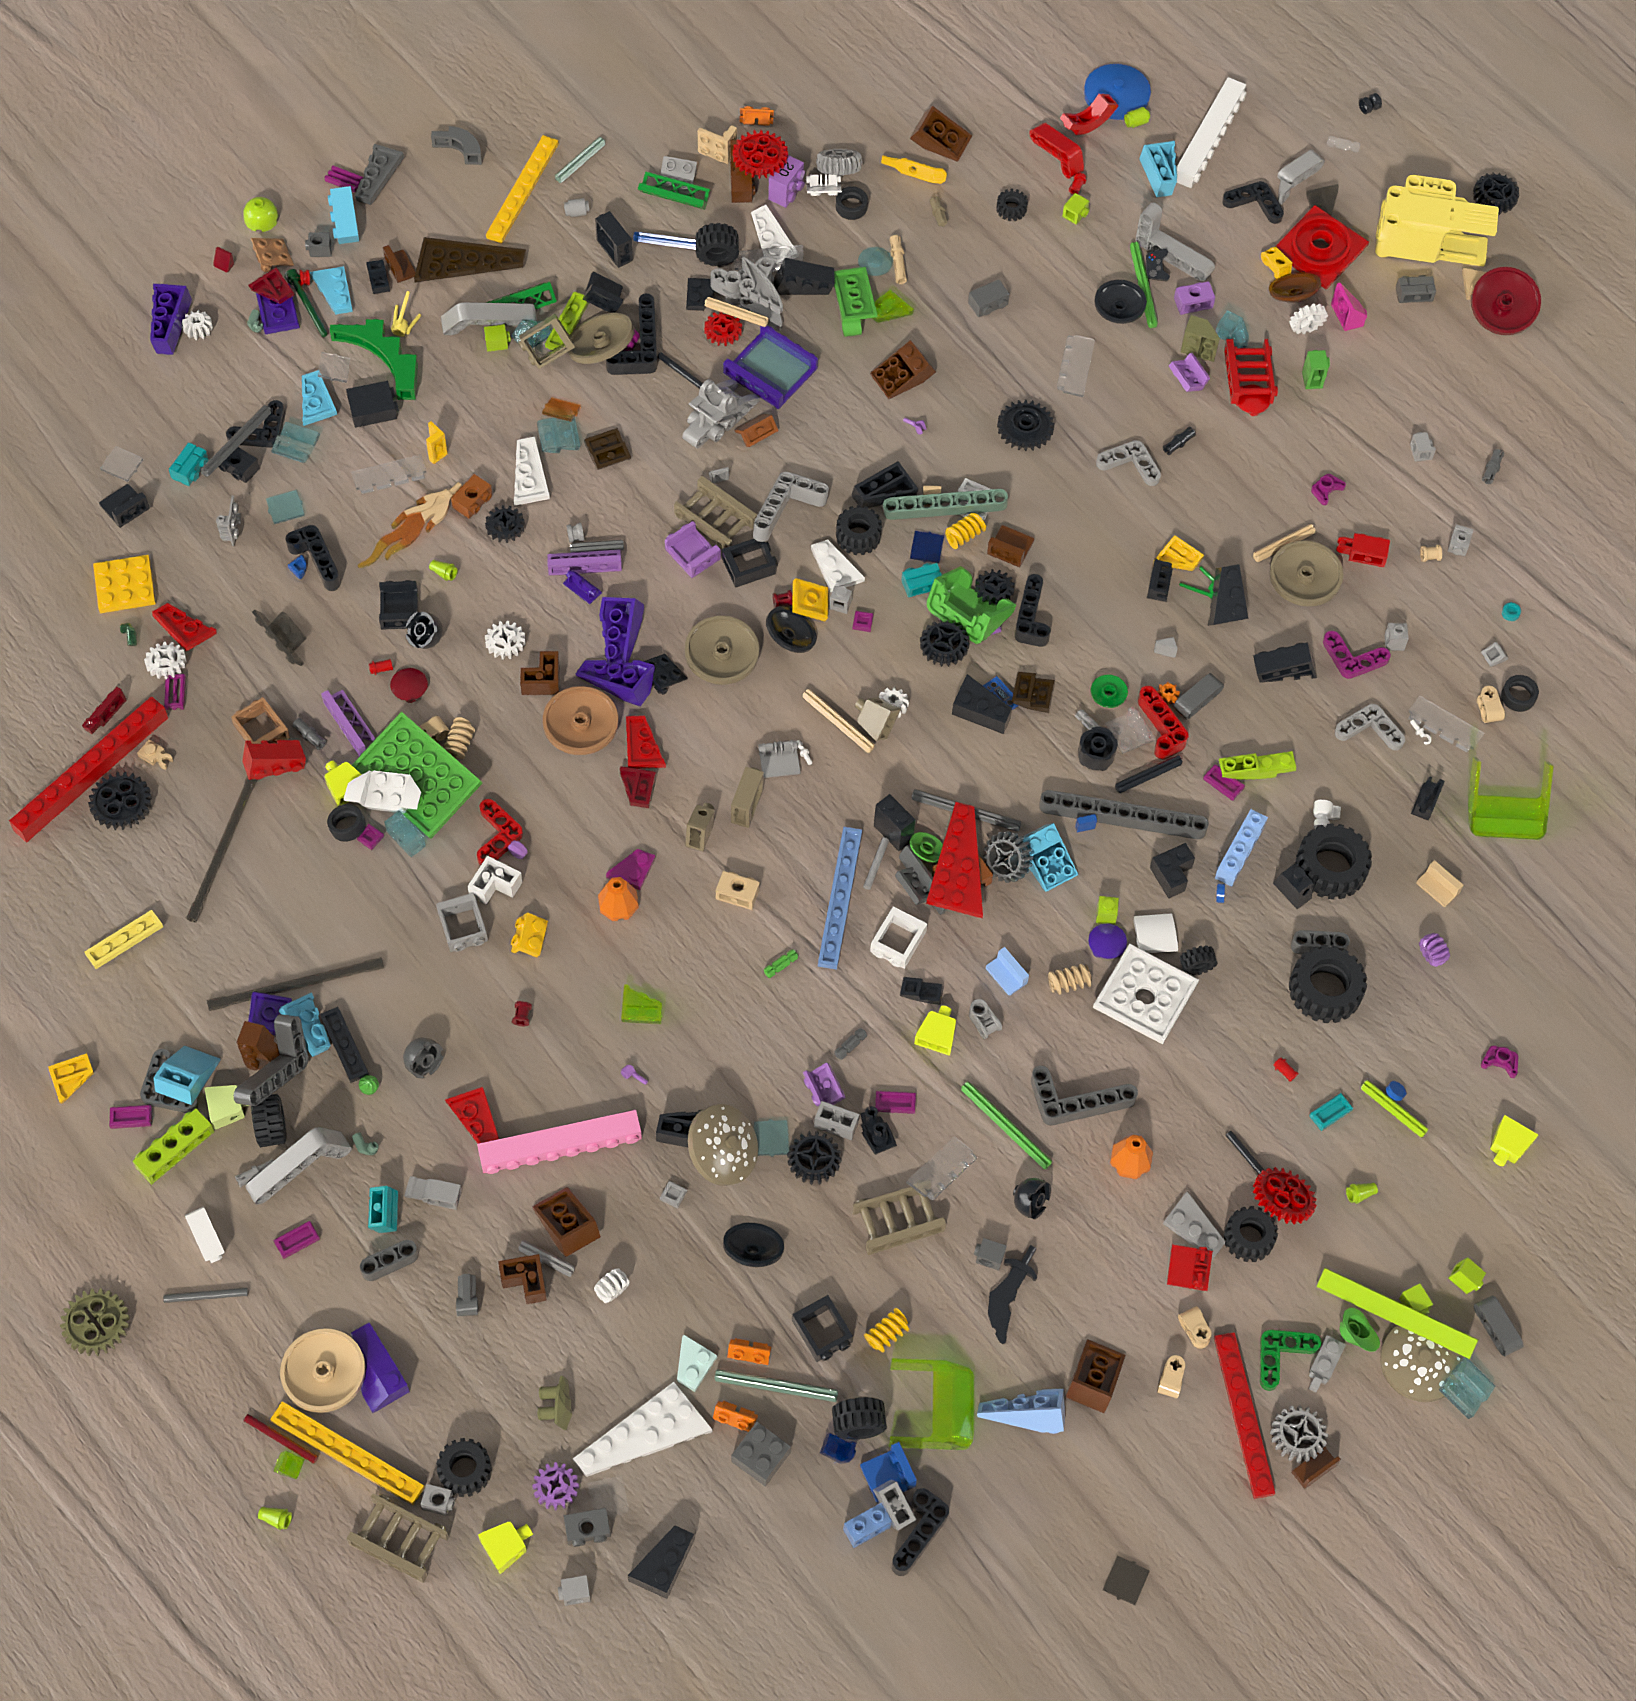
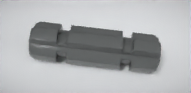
M857 1029L854 1032L855 1035L852 1034L841 1044L842 1047H838L834 1051L837 1058L843 1060L847 1056V1052L850 1053L860 1044V1040L863 1041L867 1037L864 1029Z

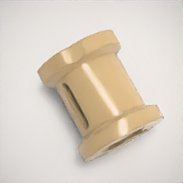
M1421 546V561L1426 562L1427 560L1434 559L1441 561V546Z

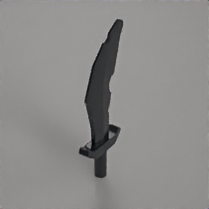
M1032 1245L1028 1247L1021 1261L1017 1259L1004 1260V1265L1010 1266L1012 1269L1008 1276L989 1294L988 1316L992 1328L996 1330L995 1335L1001 1344L1006 1343V1334L1011 1316L1008 1306L1011 1302L1015 1301L1016 1289H1019L1026 1275L1031 1277L1033 1281L1037 1280L1035 1271L1032 1267L1028 1266L1037 1250Z

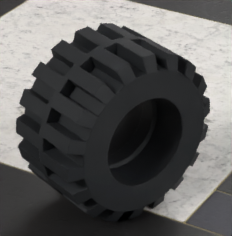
M710 223L709 225H704L703 228L696 232V257L699 258L700 262L713 267H721L722 265L726 266L728 263H733L738 258L739 236L734 227L728 226L725 223Z
M857 505L856 508L851 506L849 510H843V514L838 516L836 524L838 545L840 544L842 550L846 549V552L849 554L853 552V555H857V553L865 555V552L871 553L872 549L875 550L878 544H880L882 521L879 519L878 513L875 514L873 509L868 510L866 506L864 508H861V505ZM859 527L867 531L864 533H855L851 531V529Z
M271 1094L257 1106H251L255 1138L260 1148L285 1144L287 1139L281 1098L278 1094Z
M1249 1206L1248 1209L1242 1207L1240 1211L1236 1210L1233 1216L1231 1215L1224 1230L1225 1246L1230 1247L1229 1252L1231 1255L1233 1253L1236 1254L1235 1258H1244V1262H1248L1249 1259L1252 1262H1257L1258 1258L1260 1261L1263 1260L1266 1255L1270 1254L1278 1238V1226L1274 1225V1217L1270 1218V1213L1262 1212L1263 1208L1260 1207L1257 1210L1254 1209V1206ZM1246 1226L1253 1227L1259 1231L1262 1240L1257 1242L1248 1241L1241 1235L1240 1229Z
M858 1397L841 1401L832 1407L834 1434L839 1438L849 1440L866 1439L877 1436L887 1429L885 1407L882 1400L871 1397Z
M460 1438V1442L456 1443L455 1439L451 1441L452 1445L446 1444L444 1446V1452L440 1451L439 1459H437L436 1463L437 1473L441 1484H443L445 1489L452 1490L453 1495L458 1493L459 1497H464V1494H468V1497L473 1496L472 1492L476 1491L478 1494L481 1492L482 1486L484 1488L487 1486V1480L491 1478V1461L485 1447H482L481 1443H475L474 1439L470 1438L469 1441H465V1438ZM462 1458H470L477 1463L475 1471L467 1477H458L452 1473L453 1465Z

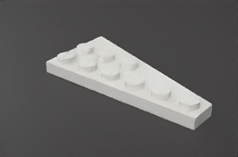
M673 1382L574 1457L573 1461L582 1473L588 1477L608 1470L618 1464L630 1462L632 1459L674 1446V1444L695 1439L694 1437L702 1434H709L712 1432V1429Z

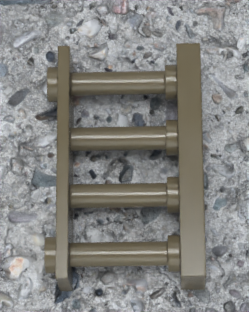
M703 476L697 480L698 492L684 505L677 501L674 503V514L678 519H683L688 524L694 521L696 529L714 541L721 549L732 546L731 539L744 526H749L753 529L757 517L756 513ZM703 496L712 500L698 515L690 511ZM716 506L726 510L712 525L703 520ZM730 516L740 520L726 535L717 530Z
M918 1181L911 1187L868 1200L866 1198L860 1199L853 1204V1215L861 1213L870 1237L866 1241L868 1255L945 1232L946 1222L944 1217L939 1219L935 1217L926 1194L931 1189L930 1181ZM919 1195L927 1217L926 1223L920 1225L915 1222L907 1198ZM897 1201L900 1202L908 1223L907 1229L901 1231L896 1228L888 1204ZM878 1207L881 1208L889 1230L888 1235L881 1237L877 1235L869 1210Z
M372 1494L371 1499L376 1506L361 1532H357V1534L349 1533L347 1537L349 1545L424 1583L428 1576L426 1570H424V1564L439 1538L448 1541L447 1528L439 1523L433 1525L391 1503V1499L383 1494H379V1496ZM383 1509L394 1513V1516L380 1541L374 1544L368 1540V1535ZM404 1518L413 1523L398 1552L395 1551L393 1554L387 1550V1544L400 1521ZM423 1528L432 1534L417 1561L411 1563L405 1560V1555L419 1530Z

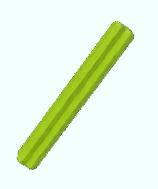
M1366 1080L1362 1084L1361 1089L1419 1137H1423L1428 1132V1128L1372 1082Z

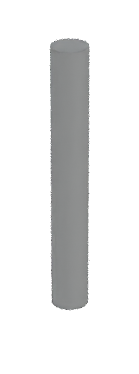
M883 837L863 886L867 890L871 889L889 843L888 838Z

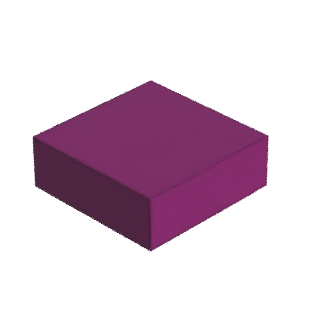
M855 611L852 629L871 632L874 613Z
M368 824L357 840L372 850L382 840L384 834Z

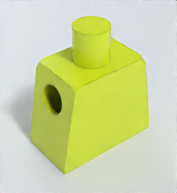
M332 760L325 766L328 773L324 777L337 806H341L350 802L344 801L348 783L362 774L348 762L338 766Z
M941 1006L938 1013L930 1011L916 1033L914 1044L950 1056L956 1019L950 1017L952 1009L947 1006Z
M1504 1115L1498 1125L1490 1148L1493 1152L1497 1153L1494 1162L1499 1166H1504L1507 1160L1516 1163L1534 1143L1538 1134Z
M511 1521L478 1534V1537L499 1574H501L526 1553L527 1550L523 1541L532 1536L533 1533L527 1524L516 1530Z

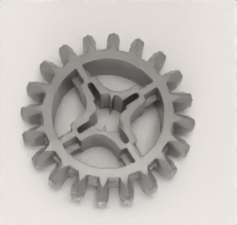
M835 148L821 151L817 155L816 164L818 171L821 173L844 176L859 172L861 170L862 158L859 152L852 149Z
M1301 1405L1297 1407V1410L1290 1406L1289 1412L1283 1409L1281 1411L1282 1415H1276L1277 1421L1272 1422L1274 1429H1271L1270 1434L1274 1435L1271 1441L1278 1443L1275 1447L1276 1450H1283L1281 1456H1285L1286 1453L1289 1455V1461H1292L1293 1457H1296L1297 1463L1301 1462L1302 1457L1306 1462L1310 1460L1311 1456L1315 1459L1317 1452L1321 1454L1323 1452L1322 1447H1325L1327 1444L1324 1439H1327L1328 1434L1323 1432L1327 1429V1425H1320L1323 1418L1316 1419L1317 1411L1310 1414L1309 1407L1302 1411ZM1290 1420H1300L1299 1424L1297 1425L1285 1424ZM1307 1423L1312 1427L1315 1435L1308 1430ZM1300 1427H1302V1428H1301V1431H1300V1432H1301V1437H1300V1438L1298 1439V1441H1297V1438H1298V1436H1297L1298 1432H1297V1431H1299ZM1284 1433L1291 1439V1444L1285 1439ZM1301 1443L1313 1444L1308 1448H1298Z

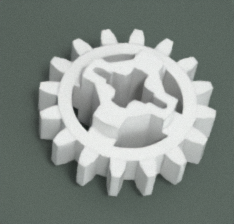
M1314 303L1310 307L1306 305L1300 308L1299 312H1294L1295 316L1290 317L1291 321L1289 323L1293 332L1297 334L1301 332L1305 334L1306 331L1311 333L1317 330L1318 326H1323L1322 322L1327 321L1326 317H1328L1324 306H1321V304L1315 306Z
M499 621V626L493 624V630H487L488 635H485L486 648H488L490 654L494 652L495 658L501 655L502 660H504L505 656L511 659L512 654L518 656V650L523 651V645L526 644L525 633L522 632L521 626L516 627L515 622L509 625V621H506V624Z
M163 642L162 646L157 643V648L155 649L150 647L151 653H146L144 661L146 669L150 671L151 676L157 675L158 679L164 676L167 679L168 675H171L174 678V673L180 674V668H185L187 660L184 650H181L180 645L174 647L173 642L169 645Z

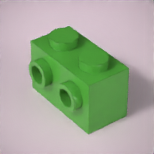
M1325 350L1307 352L1302 370L1305 389L1323 388L1330 367V359L1326 356Z

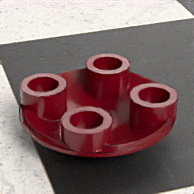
M405 668L394 674L390 682V688L397 698L413 703L426 692L428 681L425 674L420 670Z

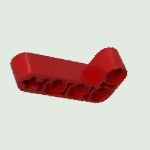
M1042 123L1029 131L1030 138L1035 144L1061 161L1062 173L1067 179L1084 170L1083 154L1078 144L1047 123Z
M1143 686L1139 693L1138 705L1162 735L1157 739L1154 754L1157 758L1165 760L1185 749L1189 734L1159 693L1152 686Z

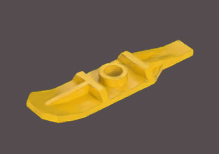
M882 156V164L894 167L902 174L931 183L942 184L946 181L947 172L943 168L930 167L926 164L908 160V158L898 159Z

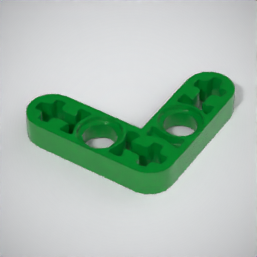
M1265 1331L1260 1338L1259 1381L1261 1387L1264 1390L1272 1391L1278 1386L1280 1381V1352L1314 1354L1321 1346L1319 1336L1304 1332ZM1268 1336H1271L1272 1340H1276L1273 1341L1272 1345L1265 1340ZM1287 1337L1294 1338L1296 1346H1287L1285 1339ZM1309 1339L1316 1344L1313 1348H1310V1344H1305L1308 1343ZM1267 1355L1274 1357L1275 1364H1266L1264 1357ZM1268 1371H1272L1271 1380H1275L1271 1385L1265 1380L1268 1377Z

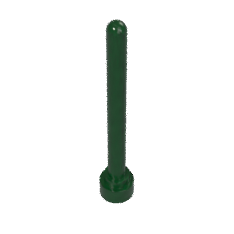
M296 269L288 270L284 274L286 281L294 286L322 337H326L328 333L299 282V273Z

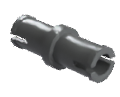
M1495 449L1490 461L1487 462L1486 471L1482 477V481H1485V484H1492L1496 473L1499 472L1500 463L1504 457L1502 450Z
M301 718L293 722L294 725L292 727L302 734L305 741L312 743L316 749L320 750L326 745V740L316 733L314 727L307 725Z

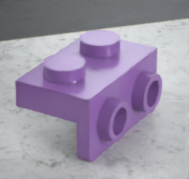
M1189 353L1185 360L1172 361L1169 365L1186 392L1202 390L1210 379L1193 353Z
M825 1063L811 1072L807 1070L803 1072L805 1076L804 1083L808 1089H811L813 1093L811 1097L816 1106H820L821 1101L835 1105L846 1098L829 1063Z

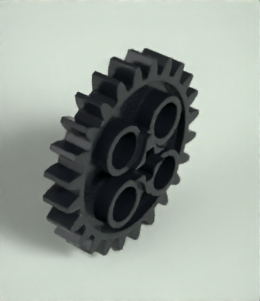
M116 772V777L109 774L108 780L102 777L103 783L96 782L97 789H91L94 795H89L90 802L88 804L91 808L90 812L95 821L98 820L100 825L105 824L107 829L111 825H113L114 830H117L118 826H121L122 830H124L125 825L132 828L133 822L139 824V818L145 819L143 813L150 812L148 807L152 806L150 788L147 787L146 781L142 782L141 777L136 778L134 773L129 777L127 772H124L123 776Z

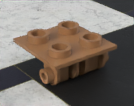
M251 238L253 250L256 252L258 262L261 263L262 271L269 272L272 265H294L284 239Z

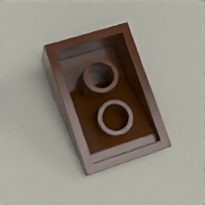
M931 106L923 114L910 139L923 149L958 162L972 135L934 106Z
M568 1187L532 1206L553 1242L565 1257L601 1237L595 1219Z
M1087 1339L1070 1382L1066 1398L1105 1413L1126 1355Z

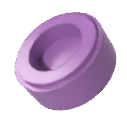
M512 841L508 846L509 852L518 859H523L528 853L527 848L519 841Z

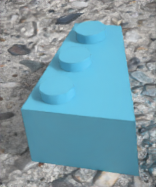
M1175 141L1144 145L1139 160L1156 198L1172 195L1176 186Z
M351 186L330 189L331 195H328L329 206H333V212H330L331 221L335 222L336 228H333L334 239L338 238L339 244L359 242Z

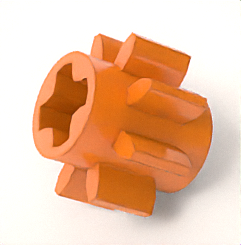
M1169 682L1164 685L1160 684L1157 691L1167 705L1175 704L1180 694V691H1176L1177 685L1170 684Z

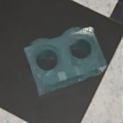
M400 810L384 821L386 832L410 857L426 846L424 835Z

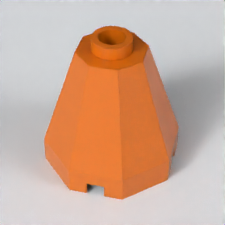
M621 877L611 878L598 894L600 913L612 921H618V919L622 918L623 920H628L639 908L636 889Z
M1130 1135L1113 1145L1110 1164L1116 1168L1119 1176L1138 1179L1142 1174L1150 1171L1153 1152L1142 1136Z

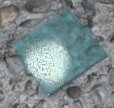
M297 490L266 498L269 508L268 513L271 514L274 524L305 516L302 508L303 503L299 499Z
M769 1119V1121L754 1122V1131L758 1142V1156L770 1155L774 1157V1155H787L789 1152L787 1120L773 1121Z

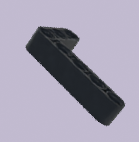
M642 294L638 300L641 350L620 351L613 357L606 359V370L609 374H651L657 370L654 297L651 294Z

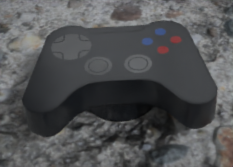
M1167 249L1149 252L1146 255L1148 279L1158 281L1169 280L1170 276L1163 270L1162 264L1163 259L1168 255Z

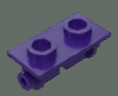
M571 570L567 572L566 576L568 579L563 584L588 604H591L602 594V591L577 572Z

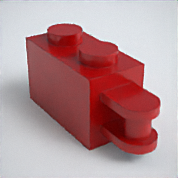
M1354 533L1353 538H1338L1337 542L1339 545L1336 547V551L1349 555L1348 561L1378 567L1385 566L1390 540L1362 533Z

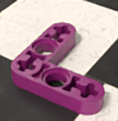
M1328 631L1323 638L1324 647L1341 675L1347 679L1383 667L1388 664L1391 657L1390 651L1381 647L1353 658L1339 633ZM1336 652H1343L1345 657H1337ZM1361 661H1369L1370 666H1363Z

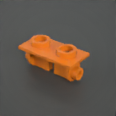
M750 106L740 108V115H743L740 116V123L755 125V119H758V125L770 126V124H773L774 110L767 107H762L761 109H754Z
M735 1338V1340L731 1339L729 1342L727 1358L768 1365L772 1347L768 1346L767 1343L753 1342L751 1347L748 1340Z
M724 1400L723 1402L718 1401L714 1410V1420L747 1432L752 1429L758 1418L755 1411L741 1407L740 1411L736 1412L737 1405Z

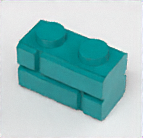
M187 443L169 468L171 478L186 486H190L193 481L195 482L198 479L201 468L209 461L207 451L196 447L194 444Z
M926 563L922 567L915 569L913 567L907 568L902 572L901 580L908 598L930 592L934 579L941 576L942 573L937 563Z
M389 1186L370 1188L368 1228L378 1233L397 1231L398 1191Z

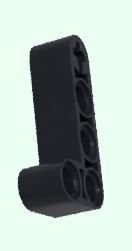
M308 525L289 532L285 537L289 553L298 555L308 551L326 590L336 591L340 587L339 574L319 529L315 525Z
M1031 574L1027 578L1016 623L1015 639L1020 643L1044 647L1049 642L1051 629L1047 624L1035 622L1042 592L1043 578L1038 574Z
M925 1488L917 1489L912 1498L913 1508L923 1517L892 1560V1571L898 1576H905L910 1572L948 1519V1505ZM923 1496L928 1502L926 1504H919L916 1498ZM941 1509L945 1515L937 1517L933 1511ZM929 1526L933 1532L925 1534L921 1528ZM911 1543H916L919 1545L920 1549L918 1551H912L910 1550L908 1545ZM906 1555L908 1558L906 1559L905 1566L898 1567V1562L901 1563Z

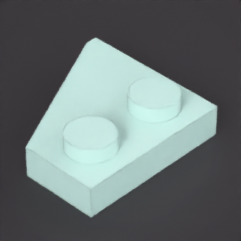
M683 1335L677 1381L695 1392L717 1360V1355Z

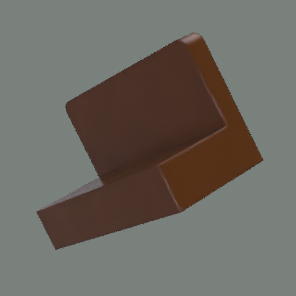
M389 245L383 247L384 258L397 283L415 276V270L403 249L393 252Z
M1324 1447L1321 1454L1317 1452L1315 1459L1311 1456L1308 1462H1303L1292 1470L1291 1473L1302 1487L1306 1489L1335 1468L1341 1458L1339 1456L1334 1458L1328 1449Z

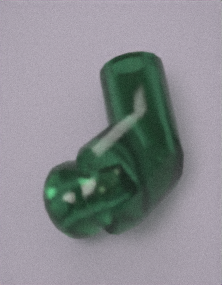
M127 622L126 624H120V632L127 634V646H136L137 640L134 627Z

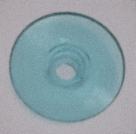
M870 247L860 253L858 265L859 267H866L868 275L879 276L891 269L892 257L883 248Z

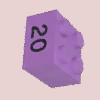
M788 155L787 164H784V169L780 168V173L774 171V176H769L768 200L785 208L790 202L794 201L797 192L801 191L805 184L803 181L805 174L804 162Z

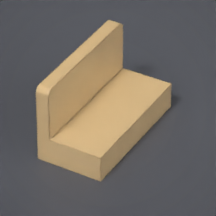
M1435 860L1429 865L1426 873L1416 882L1417 885L1443 907H1446L1457 897L1464 886Z

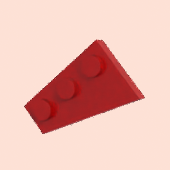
M169 603L152 611V616L186 652L217 634L215 628H209L203 625L202 621L190 618L185 612Z
M645 715L626 716L628 768H666V763L661 756Z
M483 1087L445 1099V1102L477 1144L499 1139Z

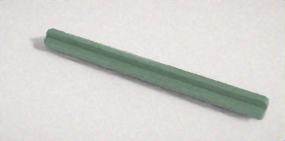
M717 1369L715 1373V1381L832 1402H836L838 1398V1390L721 1369Z

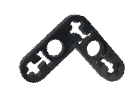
M1255 182L1227 191L1223 195L1222 204L1226 208H1235L1257 201L1269 222L1278 224L1283 219L1284 211L1265 182ZM1241 193H1248L1250 196L1244 197ZM1269 200L1272 202V204L1267 205L1264 203V201Z
M273 400L268 404L267 407H270L271 414L264 420L263 429L256 428L251 433L257 435V438L249 440L247 437L240 445L273 448L278 444L285 413L281 401ZM278 407V409L276 410V415H274L273 410H275V408ZM271 421L278 422L274 427L268 425ZM233 426L228 428L226 431L227 441L242 427ZM270 433H272L273 438H271V440H267L270 438Z

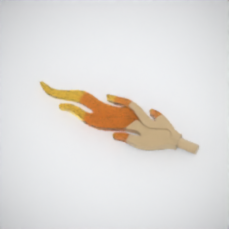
M458 482L449 490L445 489L444 491L419 498L416 501L417 506L403 511L391 524V528L395 529L403 521L404 523L392 533L382 537L376 544L371 557L358 564V568L370 566L376 562L383 551L398 540L401 541L387 550L385 560H388L396 552L410 546L419 537L426 522L433 517L425 528L426 533H429L434 526L445 518L450 507L451 497L462 485Z

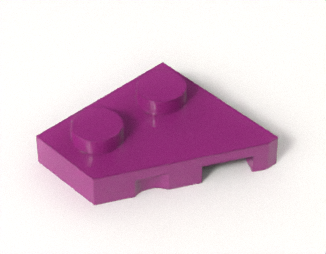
M637 849L606 873V878L621 877L633 888L641 890L655 861V855Z

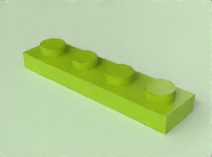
M573 292L559 317L569 336L576 328L589 304L583 300L584 295ZM554 328L545 342V348L554 350L564 344Z

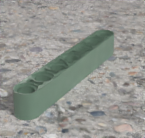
M1003 489L892 497L884 501L883 510L885 517L889 520L996 512L1007 508L1008 495ZM998 498L1004 499L1002 502L996 501ZM981 499L986 501L985 503H978ZM961 501H966V502H968V503L965 504V505H961V504H960ZM947 502V503H949L950 505H948V506H942L941 504ZM925 504H930V505H932V506L929 507V508H925V507H924ZM909 505L913 506L912 509H906L905 507ZM889 507H895V508H896L895 510H892V511L887 510Z

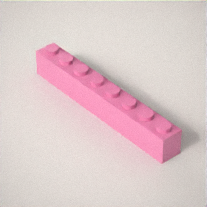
M633 1110L477 1144L483 1174H495L502 1169L513 1170L525 1164L535 1165L539 1161H554L562 1156L573 1157L580 1152H595L603 1147L614 1148L622 1143L633 1144L642 1139L637 1112Z

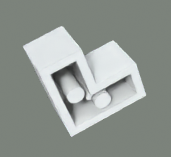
M487 856L469 883L468 892L469 894L474 893L475 899L485 905L495 890L513 898L522 884L521 872Z

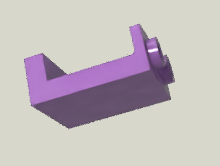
M694 521L683 525L680 530L669 534L665 539V550L691 578L721 559L720 548L717 545L712 547L697 531Z

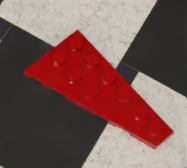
M955 802L926 904L983 919L974 806Z

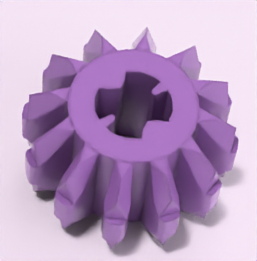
M1427 934L1420 940V951L1431 966L1437 967L1449 960V948L1439 934Z

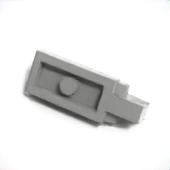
M1328 1335L1326 1336L1309 1372V1377L1313 1378L1309 1386L1310 1390L1317 1392L1321 1383L1327 1384L1346 1344Z

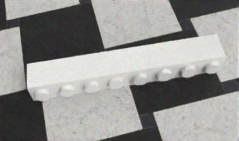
M1229 77L1227 78L1176 167L1177 183L1192 188L1194 183H1198L1201 176L1200 172L1206 169L1207 160H1211L1214 154V147L1217 148L1219 146L1220 137L1224 136L1227 131V124L1230 125L1232 123L1234 112H1238L1240 101L1243 102L1246 97V84Z

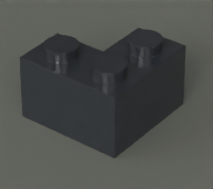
M1186 843L1153 857L1150 864V870L1168 899L1184 892L1187 887L1188 880L1183 872L1192 869L1195 857Z

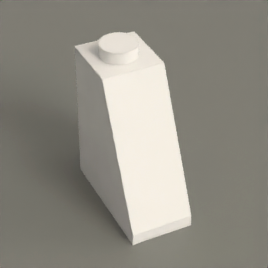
M204 1206L186 1214L185 1218L205 1261L210 1260L213 1263L222 1258L221 1254L225 1252Z

